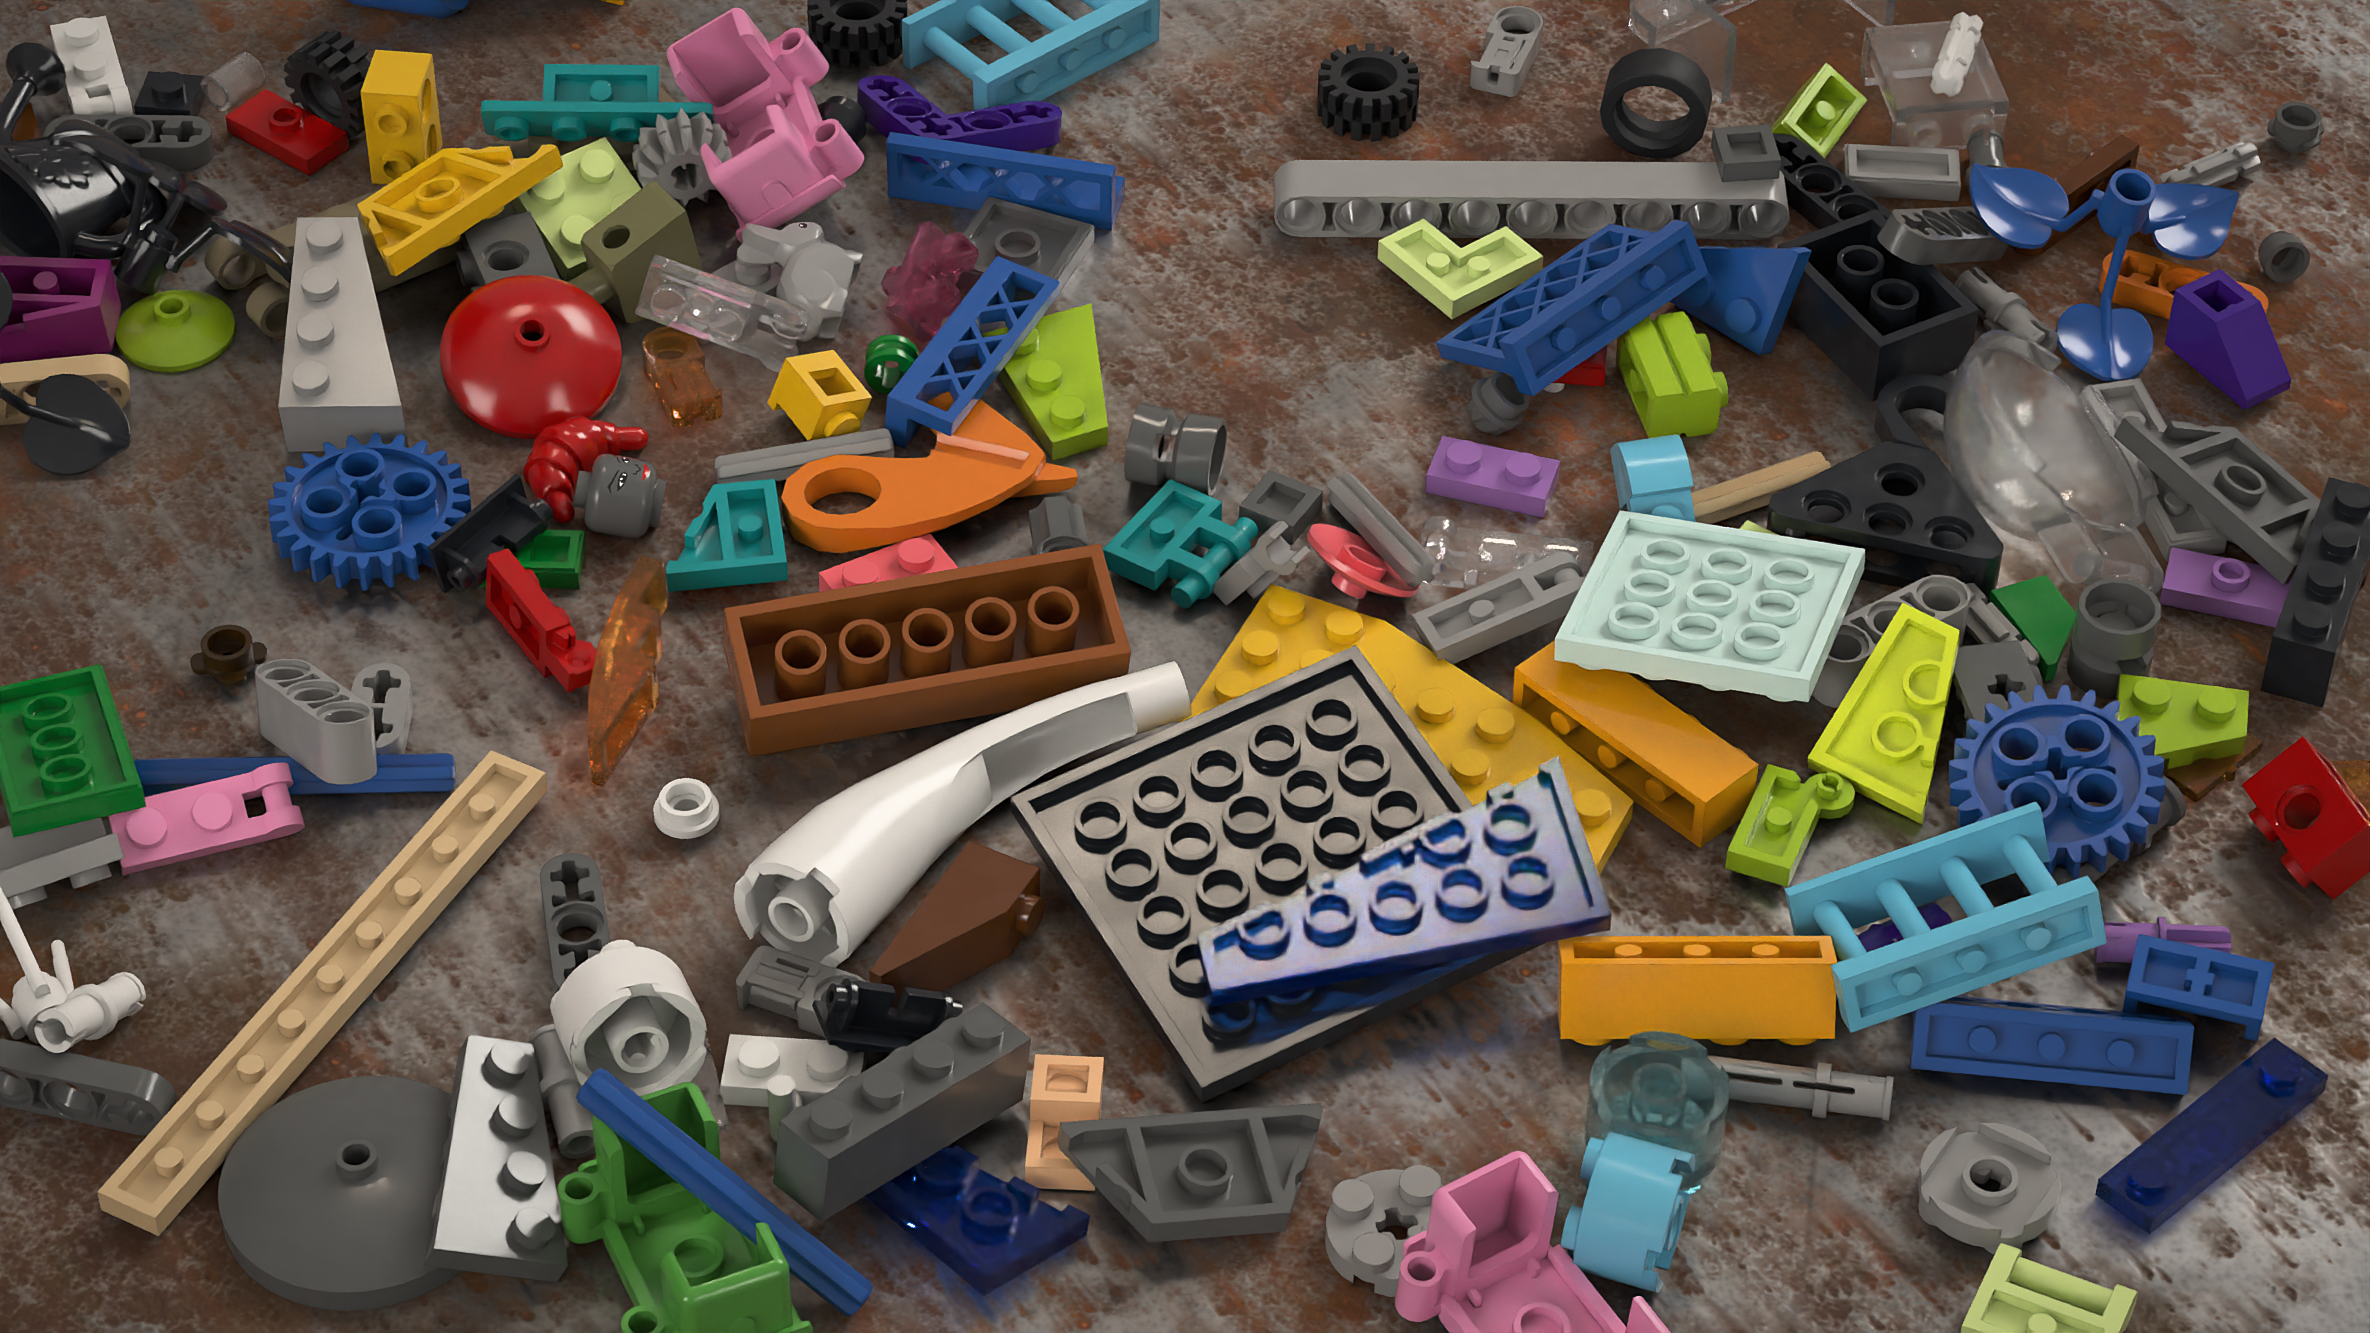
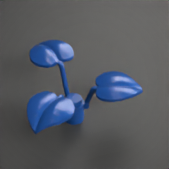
M1974 163L1969 179L1971 202L1981 223L2000 241L2019 248H2041L2047 244L2052 229L2058 232H2066L2094 209H2097V217L2101 229L2107 235L2117 238L2100 299V308L2085 303L2069 307L2060 316L2056 326V332L2059 335L2057 344L2061 352L2075 366L2102 381L2112 382L2136 378L2146 367L2152 354L2154 343L2150 325L2141 313L2127 308L2111 309L2114 290L2130 236L2138 231L2143 234L2152 233L2155 245L2162 252L2175 258L2185 260L2209 258L2218 252L2225 242L2231 218L2239 198L2238 191L2198 184H2155L2142 171L2121 169L2112 175L2105 193L2098 189L2094 190L2087 202L2066 217L2069 210L2068 197L2062 186L2045 174L2023 168H1992Z

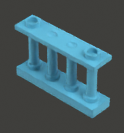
M940 0L902 19L903 65L911 70L936 56L941 57L973 81V110L1026 101H1042L1158 41L1160 0H1081L1095 11L1075 21L1047 0ZM1025 12L1050 30L1051 33L1031 43L1004 22ZM983 34L1006 51L1008 55L988 65L961 44Z
M2037 802L1784 889L1794 936H1831L1834 951L1841 962L1832 964L1831 970L1841 1018L1850 1033L2107 943L2099 892L2088 875L2058 886L2043 864L2050 861L2042 811ZM2017 873L2031 895L1994 908L1980 885ZM1954 895L1967 918L1931 930L1916 907ZM1890 917L1904 940L1867 952L1853 929Z

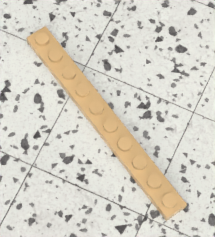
M491 750L98 1190L101 1210L159 1236L226 1160L233 1145L245 1129L276 1103L548 791L546 772Z

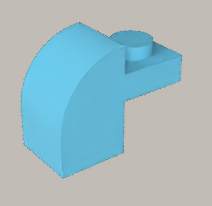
M1679 435L1615 443L1610 453L1620 510L1627 509L1628 512L1696 522L1690 491L1694 486L1688 457Z

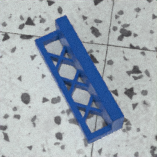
M890 132L886 141L888 197L979 210L989 196L1091 224L1098 229L1112 231L1125 196V177L1116 176L1115 165ZM908 155L920 156L930 165L919 163Z
M997 256L887 396L884 428L889 430L893 444L905 448L922 425L952 436L1059 296L1061 282ZM1017 286L1036 294V297L1030 300L1014 302L1015 288ZM1002 321L1005 322L1009 331L1003 335L982 337V333L996 330ZM975 356H977L982 367L979 370L964 372ZM945 392H950L954 400L953 405L948 411L927 403L929 400Z
M1955 996L1911 1012L1914 1017L1909 1063L1911 1069L2183 1095L2188 1093L2194 1026L2185 1017L1968 996Z

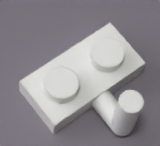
M730 1034L720 1084L721 1103L768 1107L770 1134L777 1143L779 1122L789 1112L799 1106L808 1105L835 1089L844 1079L850 1076H857L866 1070V1050L859 1053L848 1052L837 1046L829 1045L827 1040Z

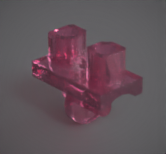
M932 221L918 224L902 265L887 269L881 282L882 290L889 297L885 308L891 314L907 321L914 329L915 336L922 343L931 341L938 332L942 320L949 318L960 304L961 297L956 284L962 272L974 269L979 256L978 248L961 232L945 235Z

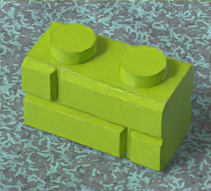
M1684 311L1658 314L1655 320H1651L1650 316H1648L1617 338L1615 361L1648 438L1674 434L1680 437L1682 433H1685L1687 437L1713 434L1718 429L1720 408L1726 407L1728 404L1726 378L1723 372L1712 371L1710 366L1711 350L1709 340L1705 333L1696 334L1688 315Z

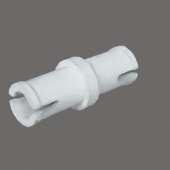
M127 972L117 973L99 985H82L69 993L63 1004L47 1009L37 1017V1020L43 1023L35 1025L36 1038L42 1047L54 1053L64 1052L83 1039H100L111 1032L119 1020L133 1015L142 1009L144 1005L138 1001L146 999L144 986L136 976Z

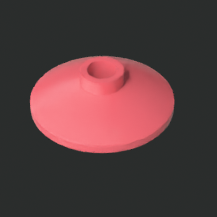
M1321 523L1313 524L1307 532V539L1315 552L1335 571L1331 582L1342 592L1358 599H1363L1367 591L1392 597H1413L1417 594L1420 585L1416 588L1408 586L1363 537L1348 530Z

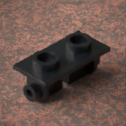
M515 474L428 546L440 589L445 594L453 587L461 592H464L467 588L477 589L486 579L487 557L489 554L504 550L501 548L503 544L519 552L536 536L548 530V521L553 517L552 509L541 498H536L532 502L527 499L520 475Z
M850 978L843 979L840 984H830L826 993V1002L814 1000L812 1004L828 1044L854 1053L865 1050L892 1053L897 1048L907 1047L936 1030L945 1020L951 1017H958L963 1013L961 1001L953 1000L949 992L909 987L904 988L897 1008H893L891 1004L896 994L893 985L858 981Z

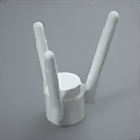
M0 887V921L25 973V976L13 988L12 1008L0 998V1019L5 1023L13 1039L18 1040L27 1035L29 1040L39 1043L34 1029L35 1025L43 1022L37 1020V1017L45 1010L63 1004L68 994L74 991L69 961L66 956L64 943L61 940H55L51 943L56 978L46 972H41L7 897Z

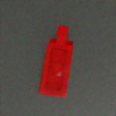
M508 548L489 554L487 557L486 606L544 678L554 675L568 693L574 692L576 688L594 682L596 684L601 682L603 662L593 644L576 639L574 627L571 625L567 613L562 607L554 606L542 591L535 573L531 569H525Z

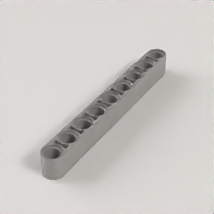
M1295 160L1280 166L1275 172L1273 179L1275 223L1282 232L1297 237H1387L1417 221L1425 219L1447 238H1483L1506 226L1520 238L1588 239L1608 224L1656 233L1673 220L1690 223L1695 239L1763 240L1780 235L1787 228L1790 221L1785 180L1781 171L1778 179L1722 182L1716 162Z

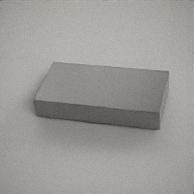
M1844 144L1843 174L1871 197L1959 201L1961 189L1959 150Z

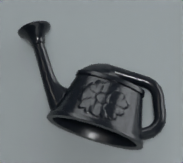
M24 42L15 45L9 51L5 62L7 73L13 81V86L0 104V241L10 251L20 257L73 258L74 255L78 254L93 259L121 258L127 248L121 242L128 229L113 236L99 235L120 218H125L131 214L137 176L85 151L67 146H49L53 133L47 137L20 141L13 140L12 133L31 97L35 95L49 96L56 94L63 88L66 79L65 66L58 55L52 50L38 43ZM149 181L144 202L145 211L142 213L139 230H144L147 223L159 226L169 208L166 197Z

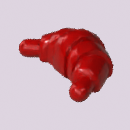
M583 416L573 417L562 423L548 426L535 438L532 452L529 454L524 466V480L530 485L534 497L543 499L550 506L553 512L552 518L560 524L568 523L575 516L573 501L579 470L591 472L594 461L601 454L620 456V451H638L647 446L648 434L641 427H617L615 423L589 420Z

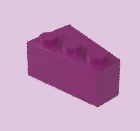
M0 256V271L10 284L14 301L12 314L6 326L0 332V364L112 352L121 303L110 260Z

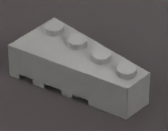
M357 217L297 218L278 404L288 452L324 451L323 443L326 442L333 444L340 450L347 448L346 441L350 435H353L360 445L368 444L373 433L380 434L382 444H390L394 438L402 434L405 437V445L409 448L401 401Z

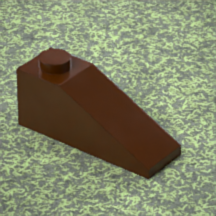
M969 841L869 970V982L893 985L896 994L891 1007L897 1008L905 987L938 992L943 991L1007 958L1023 936L1033 935L1042 921L1045 912V900L1040 897V868Z

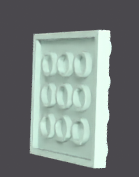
M1620 510L1555 637L1554 660L1575 663L1589 670L1605 668L1635 673L1649 680L1671 679L1701 684L1715 691L1731 689L1766 695L1768 698L1776 701L1787 702L1797 700L1809 702L1863 574L1865 549Z

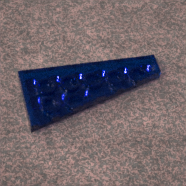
M1559 756L1539 765L1538 774L1514 786H1511L1506 781L1488 790L1486 800L1460 813L1448 810L1360 854L1358 864L1334 876L1329 871H1326L1306 881V890L1278 904L1266 901L1197 935V953L1212 1006L1609 931L1611 929L1612 913Z

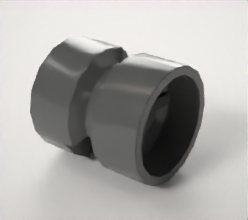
M1141 403L1134 413L1128 434L1124 463L1125 479L1129 482L1161 487L1167 480L1172 479L1211 497L1217 488L1224 463L1227 444V421L1225 418L1193 412L1184 420H1181L1175 409ZM1170 436H1175L1172 462L1166 461Z
M2117 578L2098 580L2085 587L2078 600L2074 634L2071 638L2067 660V673L2072 682L2081 690L2087 693L2091 689L2095 691L2096 697L2116 699L2120 674L2149 677L2153 659V645L2157 639L2161 619V604L2153 592L2136 582Z

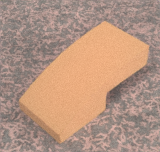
M1035 1054L1030 1096V1126L1025 1163V1188L1095 1191V1186L1059 1149L1057 1139L1060 1122L1101 1119L1104 1057Z

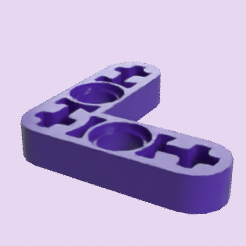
M876 75L865 77L858 82L857 103L865 111L867 122L886 138H888L890 132L1022 152L1054 146L1060 142L1062 111L1059 107L1047 102L1026 101L947 115L900 78ZM908 155L919 163L930 165L920 156Z

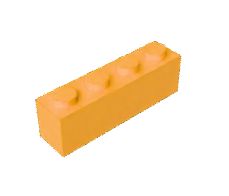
M1555 640L1515 667L1513 704L1538 719L1632 800L1699 848L1743 818L1755 793L1759 764L1750 759L1744 751L1733 747L1703 726L1694 716L1683 712L1660 696L1647 683L1636 679L1628 672L1605 668L1589 670L1575 663L1554 660Z
M1558 936L1557 1014L1560 1039H1573L1577 1043L1589 1046L1604 1045L1611 1042L1612 1039H1642L1648 1044L1659 1046L1672 1045L1681 1039H1710L1712 1042L1721 1045H1740L1749 1039H1778L1790 1045H1807L1815 1042L1817 1039H1835L1836 989L1831 965L1837 963L1831 936Z

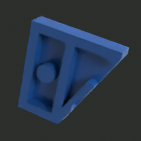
M1700 246L1699 249L1709 274L1669 302L1758 355L1772 353L1812 251L1806 247L1726 248L1725 246Z

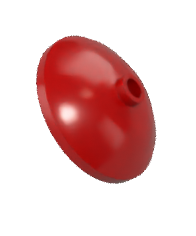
M541 275L505 277L473 291L452 312L445 325L440 343V368L443 381L457 406L469 418L486 429L519 439H535L546 427L562 423L573 417L583 416L592 420L610 401L616 390L621 372V342L617 329L606 310L592 296L575 285ZM527 332L539 333L542 338L537 341H529L523 338L522 335Z

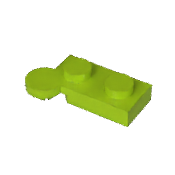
M1768 764L1727 850L1725 869L1789 887L1819 818H1840L1848 814L1853 808L1855 796L1853 785L1846 778L1831 772L1816 774L1808 778L1803 784L1800 783L1801 779L1795 771Z

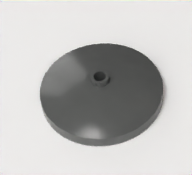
M392 1076L349 1077L321 1083L301 1090L278 1102L256 1118L241 1134L229 1152L221 1171L218 1187V1203L223 1232L230 1251L242 1269L253 1280L280 1297L310 1307L345 1311L369 1310L406 1302L442 1286L457 1276L462 1270L424 1266L426 1248L432 1239L435 1222L431 1220L434 1199L440 1190L443 1167L440 1166L442 1150L449 1136L451 1124L448 1113L452 1094L435 1086L407 1078Z

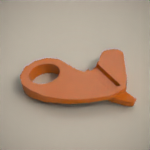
M945 392L929 400L927 403L948 411L953 405L954 400L950 392ZM979 399L952 436L930 428L937 436V442L934 450L931 449L928 457L886 458L836 454L807 462L786 479L781 497L783 522L794 540L817 551L845 553L899 543L939 532L986 512L1008 498L1057 493L1071 489L1077 483L1078 475L1074 468L1046 463L1044 451L1024 431L983 400ZM841 492L862 493L876 500L870 507L864 510L844 515L826 514L812 507L818 499Z

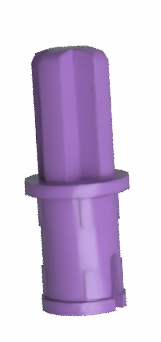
M2157 917L2156 923L2104 922L2107 943L2094 948L2095 963H2132L2138 934L2231 954L2230 930L2225 926L2166 924L2165 917Z

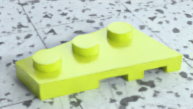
M1902 603L1809 754L1808 768L1818 773H1836L1846 778L1853 785L1856 792L1923 825L1960 642V630Z

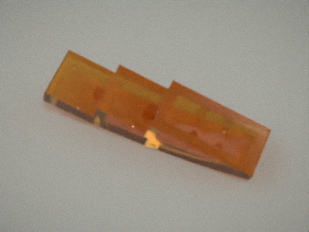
M642 555L639 557L615 599L598 643L589 687L587 738L592 784L602 787L605 786L659 703L656 665L663 656L660 618L667 609L664 562Z

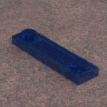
M2274 1037L2098 1179L2095 1195L2150 1235L2325 1091L2329 1075Z

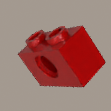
M2304 736L2242 784V787L2256 805L2255 808L2248 812V815L2271 843L2280 839L2285 845L2288 852L2282 855L2280 859L2301 886L2307 888L2314 882L2334 900L2370 872V814L2333 764ZM2318 817L2317 820L2311 826H2309L2312 820Z

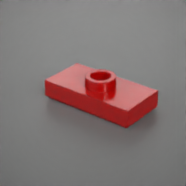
M264 89L225 116L229 133L308 176L349 149L348 132L267 89Z

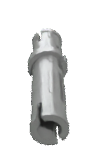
M1687 1051L1682 1095L1689 1096V1094L1749 1103L1811 1109L1812 1117L1826 1118L1827 1112L1877 1117L1889 1121L1894 1077L1887 1076L1886 1078L1832 1071V1064L1818 1062L1817 1069L1756 1060L1699 1055ZM1724 1077H1725V1078H1734V1079H1742V1080H1750V1081L1774 1083V1084H1781V1085H1771V1084H1763V1083H1755V1082H1747V1081H1739V1080H1731V1079H1723V1078H1724ZM1795 1086H1798V1087H1806V1088H1814L1815 1090H1812V1089H1803V1088H1796ZM1829 1091H1838V1092H1846V1093H1853V1094H1844V1093H1836V1092H1829Z

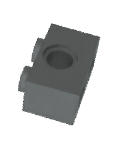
M530 211L479 222L462 233L464 250L455 252V259L462 285L464 287L473 286L470 288V294L490 282L517 275H541L560 280ZM527 332L524 333L522 337L537 335L539 333Z

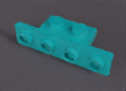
M544 64L543 101L484 100L481 102V117L485 133L505 141H522L527 139L528 136H553L565 142H577L584 140L586 137H611L620 142H638L640 128H656L657 114L668 120L676 118L680 108L688 115L689 119L704 111L707 118L711 120V124H716L712 103L660 102L661 73L659 65Z

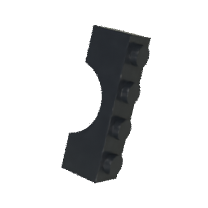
M2328 478L2272 636L2261 691L2323 708L2337 668L2360 586L2365 585L2370 571V487L2359 483Z

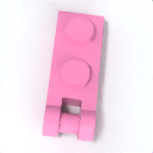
M272 763L261 766L249 773L145 797L146 807L107 816L111 832L117 834L125 857L119 860L122 875L288 836L304 829L305 824L299 806L292 805L288 790L294 784L288 763ZM263 796L267 812L260 816L248 818L244 801Z

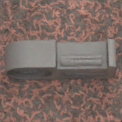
M1509 6L1499 10L1494 15L1486 31L1485 52L1480 62L1471 60L1470 86L1473 89L1508 97L1516 96L1519 93L1542 45L1543 18L1537 11L1524 6ZM1508 30H1523V31H1527V32H1529V33H1527V34H1511V33H1508V32H1506V31H1508Z
M760 946L754 951L736 979L737 1002L741 1010H744L747 1004H751L798 1020V1029L825 1037L812 1007L814 1000L826 1002V993L832 983L840 984L845 978L858 981L865 980L855 974L770 946Z

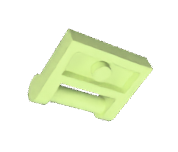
M2000 1243L1961 1327V1333H2123L2132 1316L2138 1291L2119 1284L2115 1286L2114 1290L2022 1258L2021 1249Z

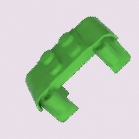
M683 1082L640 1096L721 1162L718 1124L696 1084ZM593 1116L592 1127L596 1159L582 1163L578 1167V1172L568 1174L559 1182L557 1191L563 1235L574 1243L585 1244L603 1239L605 1247L634 1305L621 1319L622 1333H813L811 1323L809 1321H801L791 1302L789 1265L767 1223H755L756 1246L596 1116Z

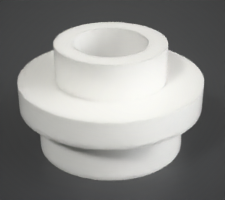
M691 778L677 779L664 786L653 808L654 821L659 830L668 836L679 839L696 838L708 833L716 826L720 816L718 800L705 783Z

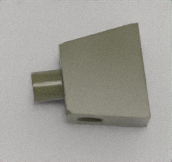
M656 181L651 182L583 234L580 242L589 270L568 283L584 290L600 305L605 303L627 324H634L666 310V297L705 277L687 211Z

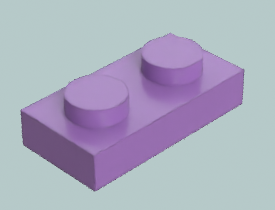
M1442 436L1426 474L1425 493L1544 518L1559 479L1560 461L1530 453H1521L1479 444L1469 440Z

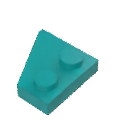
M775 479L714 484L702 503L703 512L700 516L693 519L684 534L685 547L678 560H669L666 566L668 592L787 581V559Z

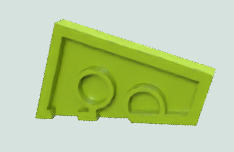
M1092 303L1043 316L998 376L1053 461L1108 445V423ZM1007 327L982 333V337L1003 335L1009 331Z

